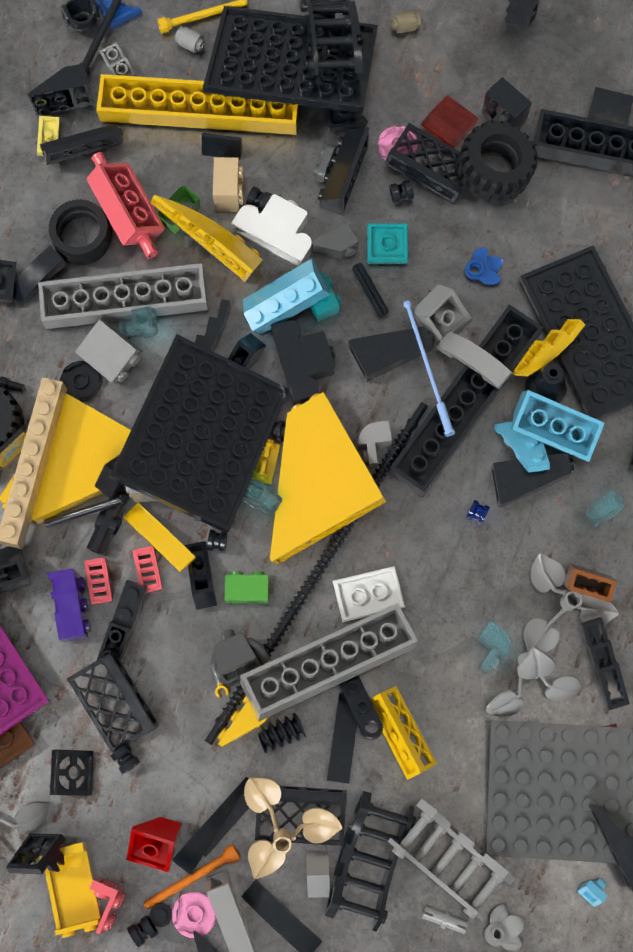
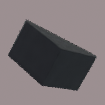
M119 455L104 465L95 484V487L110 499L123 486V484L109 478Z

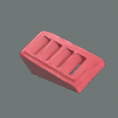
M149 546L132 550L139 584L145 586L144 582L156 580V584L147 585L146 593L163 590L155 548ZM148 554L151 555V558L141 560L139 558V556H144ZM153 564L151 567L141 568V565ZM153 571L155 575L143 577L144 573Z
M107 559L85 560V572L91 605L112 602ZM101 565H102V569H98V570H92V569H91V567L101 566ZM101 574L104 576V578L93 579L92 577ZM105 583L104 587L94 588V584ZM106 591L107 595L95 597V593Z

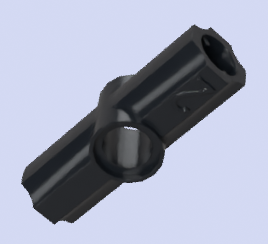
M117 492L114 497L121 495L124 503L100 511L95 521V530L86 548L99 555L104 556L113 535L117 534L121 526V517L130 499L121 492Z

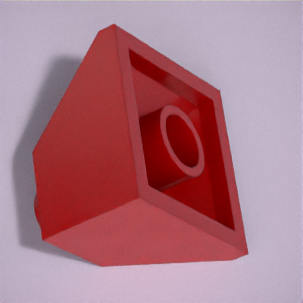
M158 817L133 826L126 860L169 873L182 823Z

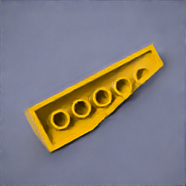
M157 195L152 197V205L244 282L262 262L263 259L260 258L261 255L257 250L247 247L245 241L240 236H234L215 221L175 201Z

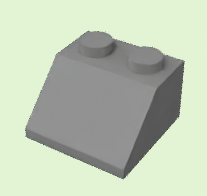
M440 284L412 310L418 324L421 327L424 326L427 332L430 331L438 342L448 332L457 334L471 319V316L454 290Z

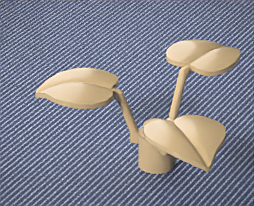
M251 777L247 780L244 789L247 805L256 813H261L268 808L275 832L272 844L268 840H259L254 842L248 850V861L254 879L267 876L282 866L286 853L291 849V841L296 840V836L301 829H303L304 837L311 843L325 842L342 830L340 821L333 813L318 807L308 809L303 813L302 820L304 824H300L293 834L287 829H279L273 807L271 806L277 804L281 799L279 785L274 780L264 777Z

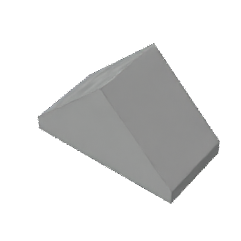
M306 851L308 898L329 897V851Z

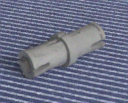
M427 904L425 905V912L422 913L421 919L439 924L440 928L445 929L447 927L463 935L465 934V927L467 928L469 923L468 920L453 916L447 910L443 912Z

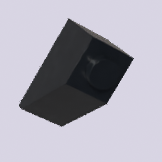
M250 333L238 340L228 359L251 369L260 358L266 345Z

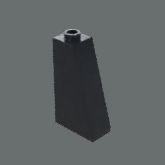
M424 326L417 327L425 353L432 351L435 342L430 331L427 332ZM413 328L355 338L348 341V348L366 382L422 356Z
M568 453L547 455L550 469L528 472L518 459L493 463L491 472L497 507L507 506L569 478L572 471H574L573 459H569Z

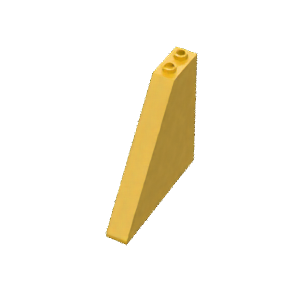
M324 392L314 394L309 398V401L295 405L287 413L270 559L275 565L282 563L386 503L384 496Z
M66 393L30 524L32 521L40 524L46 519L55 517L103 495L104 493L95 487L96 481L104 465L121 453L131 430ZM14 475L0 496V501L3 503L2 508L4 509Z

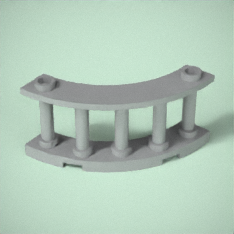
M421 799L416 805L422 810L421 818L402 842L397 844L391 838L388 840L394 846L392 852L401 859L404 857L409 859L465 907L463 912L472 920L477 917L483 922L485 918L477 912L499 883L501 884L505 881L511 885L516 878L488 854L480 855L482 851L469 838L454 828L435 808ZM434 821V830L416 853L411 856L406 850L428 822L431 824ZM447 833L453 838L451 841L452 845L430 872L420 861L441 834ZM465 848L473 855L470 858L472 861L451 888H449L438 879V876L459 849L462 851ZM484 864L493 871L492 877L471 905H469L457 894L475 870Z

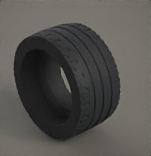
M82 199L65 202L53 212L49 221V237L56 252L72 264L85 265L96 262L107 253L110 247L112 230L109 220L104 211L93 202ZM76 218H91L99 224L98 236L87 246L76 248L68 246L62 241L63 229Z

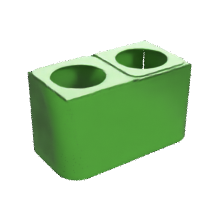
M186 186L179 187L169 198V200L179 204L189 201L193 204L191 209L195 211L200 208V197ZM158 210V216L163 225L176 234L181 228L176 224H168V217Z

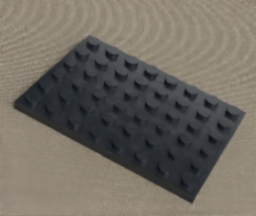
M224 6L203 85V93L363 113L378 25L359 23L360 36H357V45L362 46L363 73L353 74L349 68L319 69V75L313 76V71L309 72V59H312L308 24L304 16ZM345 27L315 28L316 38L343 37L349 34V30L345 29ZM347 45L317 46L318 61L343 60L352 57L351 47Z
M176 334L109 478L228 533L289 389Z

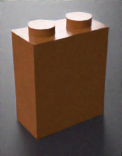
M571 563L569 564L564 585L568 590L607 602H611L617 581L610 575Z

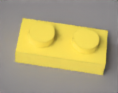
M39 116L37 156H43L40 144L59 139V117Z

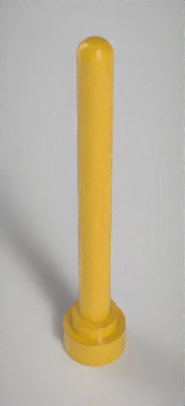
M236 0L172 19L169 17L165 18V16L157 18L161 34L168 33L174 26L220 14L223 12L224 6L245 7L248 5V0Z

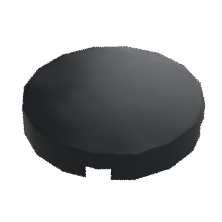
M72 362L62 371L60 381L66 386V393L81 402L88 401L99 392L102 383L100 373L87 362Z

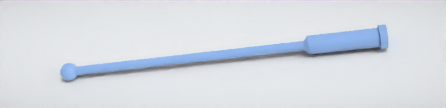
M406 300L403 306L408 311L438 402L436 406L445 430L444 434L446 437L455 434V430L452 427L445 403L441 401L411 310L412 304Z

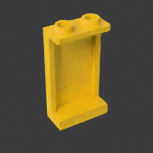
M86 842L60 848L64 855L65 864L59 865L57 863L60 869L59 872L49 871L47 868L45 870L56 925L55 936L62 934V938L76 935L75 930L84 928V932L96 930L102 918L98 897L94 895V890L89 889L94 878Z

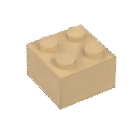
M214 157L213 200L215 211L239 212L240 205H244L243 165H239V158Z

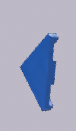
M95 0L101 14L105 17L113 0ZM121 2L109 28L111 29L141 14L140 7H131Z

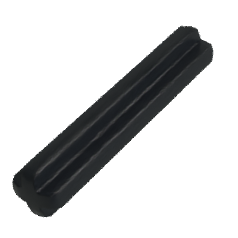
M362 263L355 264L352 270L377 315L380 318L386 316L389 310Z

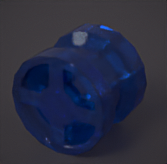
M474 500L466 519H473L478 525H482L490 506H483L479 504V501Z

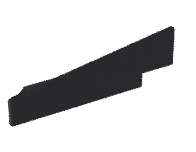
M245 777L172 859L174 863L191 875L202 856L207 857L249 809L244 795L248 777Z

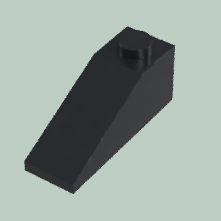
M206 541L185 545L196 557L188 565L192 597L196 610L217 606Z

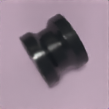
M210 529L207 550L213 551L217 549L225 553L227 533L223 531L218 533Z

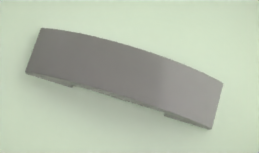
M448 332L436 346V349L451 359L454 357L479 373L485 381L498 389L512 374L506 366L488 352L455 333Z

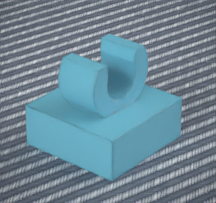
M601 877L597 881L594 880V882L589 880L582 884L577 892L595 907L603 903L607 898V895L602 891L607 883Z

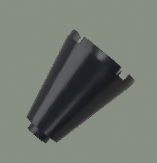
M548 364L528 376L525 389L560 403L567 391L562 368L557 364Z

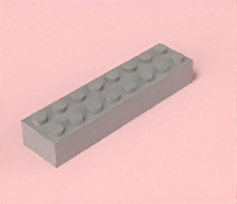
M202 263L38 282L41 322L46 329L95 324L99 319L112 322L208 310Z
M397 603L240 675V684L258 721H261L415 649L418 640Z

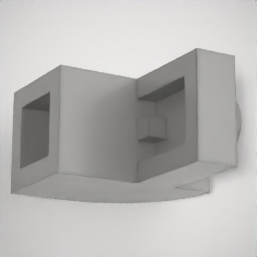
M389 421L373 422L364 427L359 435L358 450L366 449L363 450L364 463H368L369 469L377 468L376 447L391 446L392 439Z

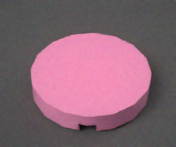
M391 126L381 133L378 150L384 160L387 159L390 150L394 147L406 127ZM409 131L407 133L409 141L417 139L413 132ZM417 144L411 145L413 153H416ZM407 146L397 149V151L403 154H409Z
M199 891L188 892L182 895L175 902L172 910V921L181 935L189 938H194V931L198 932L201 936L207 934L214 927L217 919L208 895Z

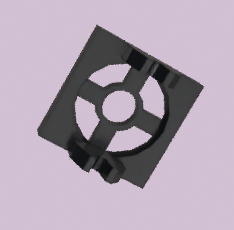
M52 750L50 795L92 796L94 751ZM70 756V764L66 769H60L62 760ZM78 758L81 760L84 769H81L77 764ZM72 766H75L78 770L75 779H72L69 775V770ZM59 776H65L69 781V790L61 785ZM81 776H84L82 783L76 788V782Z
M29 833L6 866V869L9 873L42 875L46 868L49 871L59 872L60 869L57 863L59 865L65 864L64 855L60 848L66 839L62 834ZM45 843L51 844L48 849L43 848ZM39 848L36 853L33 852V850ZM39 856H43L40 859V861L37 864H35L36 858H38Z

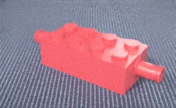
M103 152L94 154L91 159L96 167L86 180L122 245H140L147 259L155 257L158 254V250L153 242L165 230V227L129 163L108 164Z

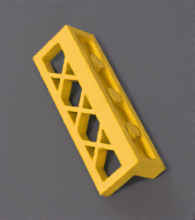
M397 686L371 698L383 724L382 732L406 779L409 780L437 765ZM391 693L396 701L395 705L391 703L388 697ZM400 714L404 716L406 725L401 722ZM410 734L415 737L416 744L412 743ZM420 754L425 756L428 762L427 765L424 766Z

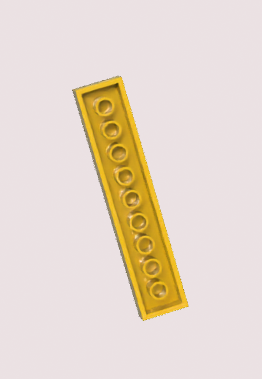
M101 74L96 111L100 122L296 135L299 105L203 93L204 81Z

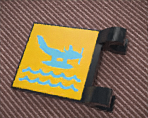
M22 428L0 447V479L2 470L22 450L26 436Z

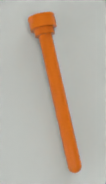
M233 843L227 846L225 851L222 852L223 855L144 901V908H152L225 863L234 864L241 860L238 850Z

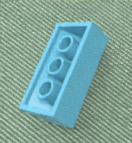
M311 258L243 299L244 315L253 332L262 335L271 330V325L288 320L330 295L313 259Z
M526 390L521 393L514 410L511 429L589 462L605 423Z

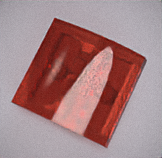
M447 95L428 114L421 125L444 143L454 147L463 139L465 133L476 124L478 117Z

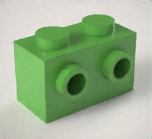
M241 571L230 572V575H225V602L269 604V576L264 575L262 571H253L252 575H243Z

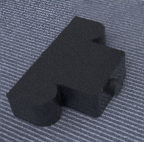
M287 320L271 325V332L292 402L295 406L309 401L311 396L318 393L316 380L335 374L333 358H336L333 346L328 345L323 331L301 337L300 325L296 321Z

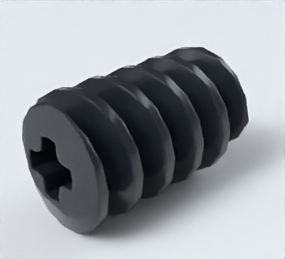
M293 713L292 720L284 716L283 724L279 719H276L275 727L271 722H268L267 730L260 725L258 736L264 752L267 753V746L272 750H276V743L280 747H284V740L292 744L293 736L297 741H300V733L304 736L305 733L299 717L296 713Z

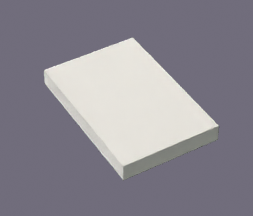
M395 566L333 581L342 623L369 617L397 603L401 609L405 608Z

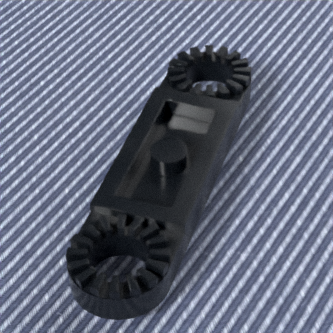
M359 675L338 684L364 738L374 740L380 737L383 731V724ZM369 723H375L378 730L375 733H369L365 726Z

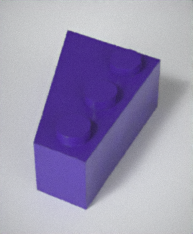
M73 568L47 572L48 579H52L53 592H51V598L55 602L56 612H54L59 640L66 642L88 638L87 632L91 631L89 619H86L85 611H88L87 599L83 598L82 590H85L84 577H81Z

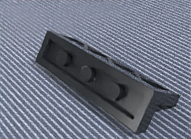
M114 123L40 144V149L46 165L121 145L123 144L122 128L118 129L117 124Z

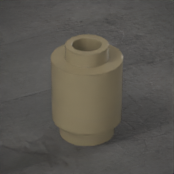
M419 12L395 13L394 18H391L392 29L396 30L397 34L416 31L417 28L421 27Z

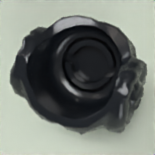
M69 0L65 5L61 6L65 26H71L77 32L91 30L96 24V19L100 18L99 7L95 0Z

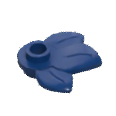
M486 247L479 248L473 252L472 260L466 264L465 274L468 278L480 280L485 285L498 284L501 282V278L497 272L503 264V259L488 256ZM476 268L478 273H473L471 269Z

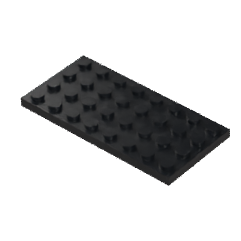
M594 245L521 275L519 280L547 335L551 330H560L567 319H581L585 324L576 338L558 355V358L586 415L599 419L632 405L633 321Z

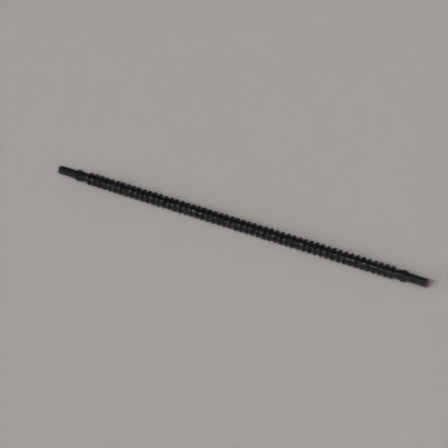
M421 402L411 419L408 418L405 428L401 429L402 433L397 435L398 439H394L395 444H391L392 449H388L389 453L385 454L386 458L381 460L383 463L378 464L379 469H375L376 474H372L378 487H380L379 482H383L382 477H386V472H389V467L396 460L395 457L399 456L398 452H402V447L406 446L405 442L409 441L408 437H412L411 432L417 428L418 421L428 407L425 403ZM357 519L336 531L337 534L333 535L334 539L330 540L331 544L327 545L328 549L323 550L324 555H320L321 560H317V566L314 565L315 569L310 571V576H307L308 580L303 581L304 586H300L301 591H297L298 596L293 597L295 599L294 602L291 601V606L287 607L288 611L283 613L285 616L280 617L281 622H277L278 627L273 628L274 633H270L271 638H267V644H263L270 657V653L275 651L274 647L278 646L277 642L281 641L280 637L285 636L284 631H288L287 626L292 625L291 620H295L294 615H298L297 610L302 609L300 606L305 604L304 600L308 599L307 595L312 593L310 590L315 589L314 584H318L317 579H321V573H325L324 568H328L327 564L331 563L330 559L335 557L333 554L338 553L337 548H341L340 543H344V537H348L347 532H351L350 528L354 527L353 523L357 522ZM241 684L236 686L237 691H233V697H229L230 702H226L227 707L222 708V714L216 718L215 725L206 737L205 741L210 745L214 743L222 728L227 726L230 716H233V711L237 710L236 706L241 705L240 700H244L243 695L245 692Z

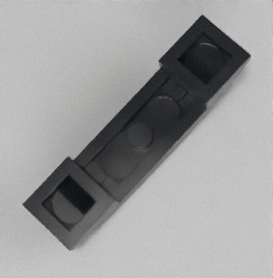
M257 879L241 896L297 951L314 952L323 942Z

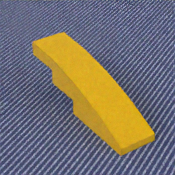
M567 319L560 330H551L544 341L535 340L512 373L516 376H529L547 365L576 338L585 326L581 319Z
M137 503L123 517L180 573L196 558L141 504Z

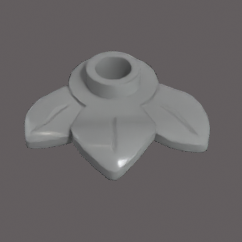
M505 904L498 905L490 913V924L486 927L484 933L485 939L491 946H502L508 951L517 950L522 946L518 935L524 929L525 919L518 915L509 916ZM495 930L499 932L498 939L494 937Z

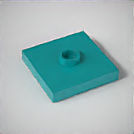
M367 223V264H408V223Z

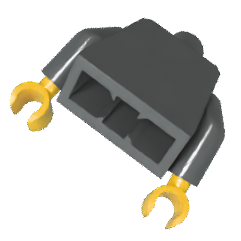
M232 629L222 633L224 641L214 646L215 653L212 655L209 665L214 684H217L215 694L219 698H222L221 688L225 689L227 696L230 695L231 690L226 684L239 679L240 675L270 662L271 659L261 643L253 638H245L243 633L235 635Z

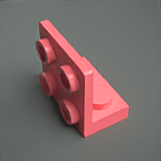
M101 877L94 879L89 888L94 890V895L105 900L110 898L96 930V933L99 935L112 928L116 920V916L113 914L118 907H121L125 898V894H123L124 887Z

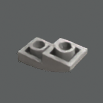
M117 42L99 51L112 75L135 76L127 58L124 57Z

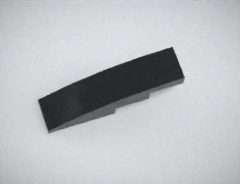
M221 300L218 317H209L205 336L197 334L195 343L214 352L228 320L231 309L230 300Z
M598 617L580 623L590 660L608 710L630 704L620 666L615 659L611 641L607 637L603 619Z
M339 693L327 781L349 784L357 724L342 693Z

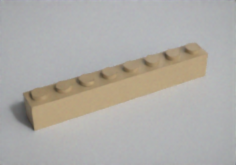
M42 377L0 525V544L23 549L67 392L66 386L61 381Z

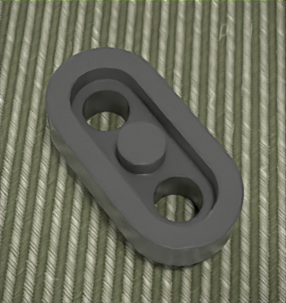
M328 144L327 147H323L320 155L322 160L320 165L317 164L314 170L316 181L325 183V176L327 171L331 170V161L334 153L336 154L337 146Z

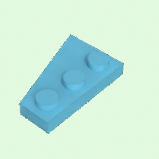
M512 422L494 424V430L504 438V443L512 448L516 458L528 472L550 469L548 456L542 442L512 430Z

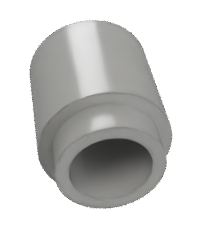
M180 27L177 30L175 41L178 42L179 46L193 53L202 51L205 46L204 35L188 27Z

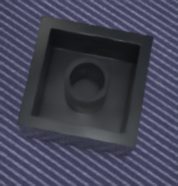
M502 77L486 92L482 113L489 121H500L502 124L508 122L510 126L520 128L527 122L532 102Z

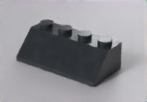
M369 127L348 129L344 137H340L337 146L339 148L338 154L334 153L331 161L333 167L331 172L327 171L325 176V188H321L318 194L321 209L343 216L369 146Z

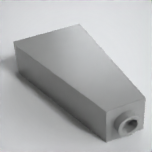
M227 869L206 877L207 894L229 952H256Z

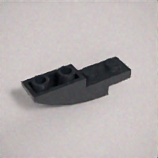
M126 580L97 660L114 650L121 661L141 613L147 586Z

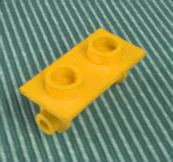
M271 439L267 440L251 481L272 485L280 444L274 443Z

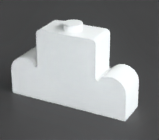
M274 194L261 213H259L255 206L245 205L239 210L231 223L232 230L235 233L296 266L305 263L311 255V238L307 234L301 233L308 222L307 211L298 207V204L292 200L287 201Z

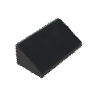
M202 133V155L241 159L243 149L241 137Z

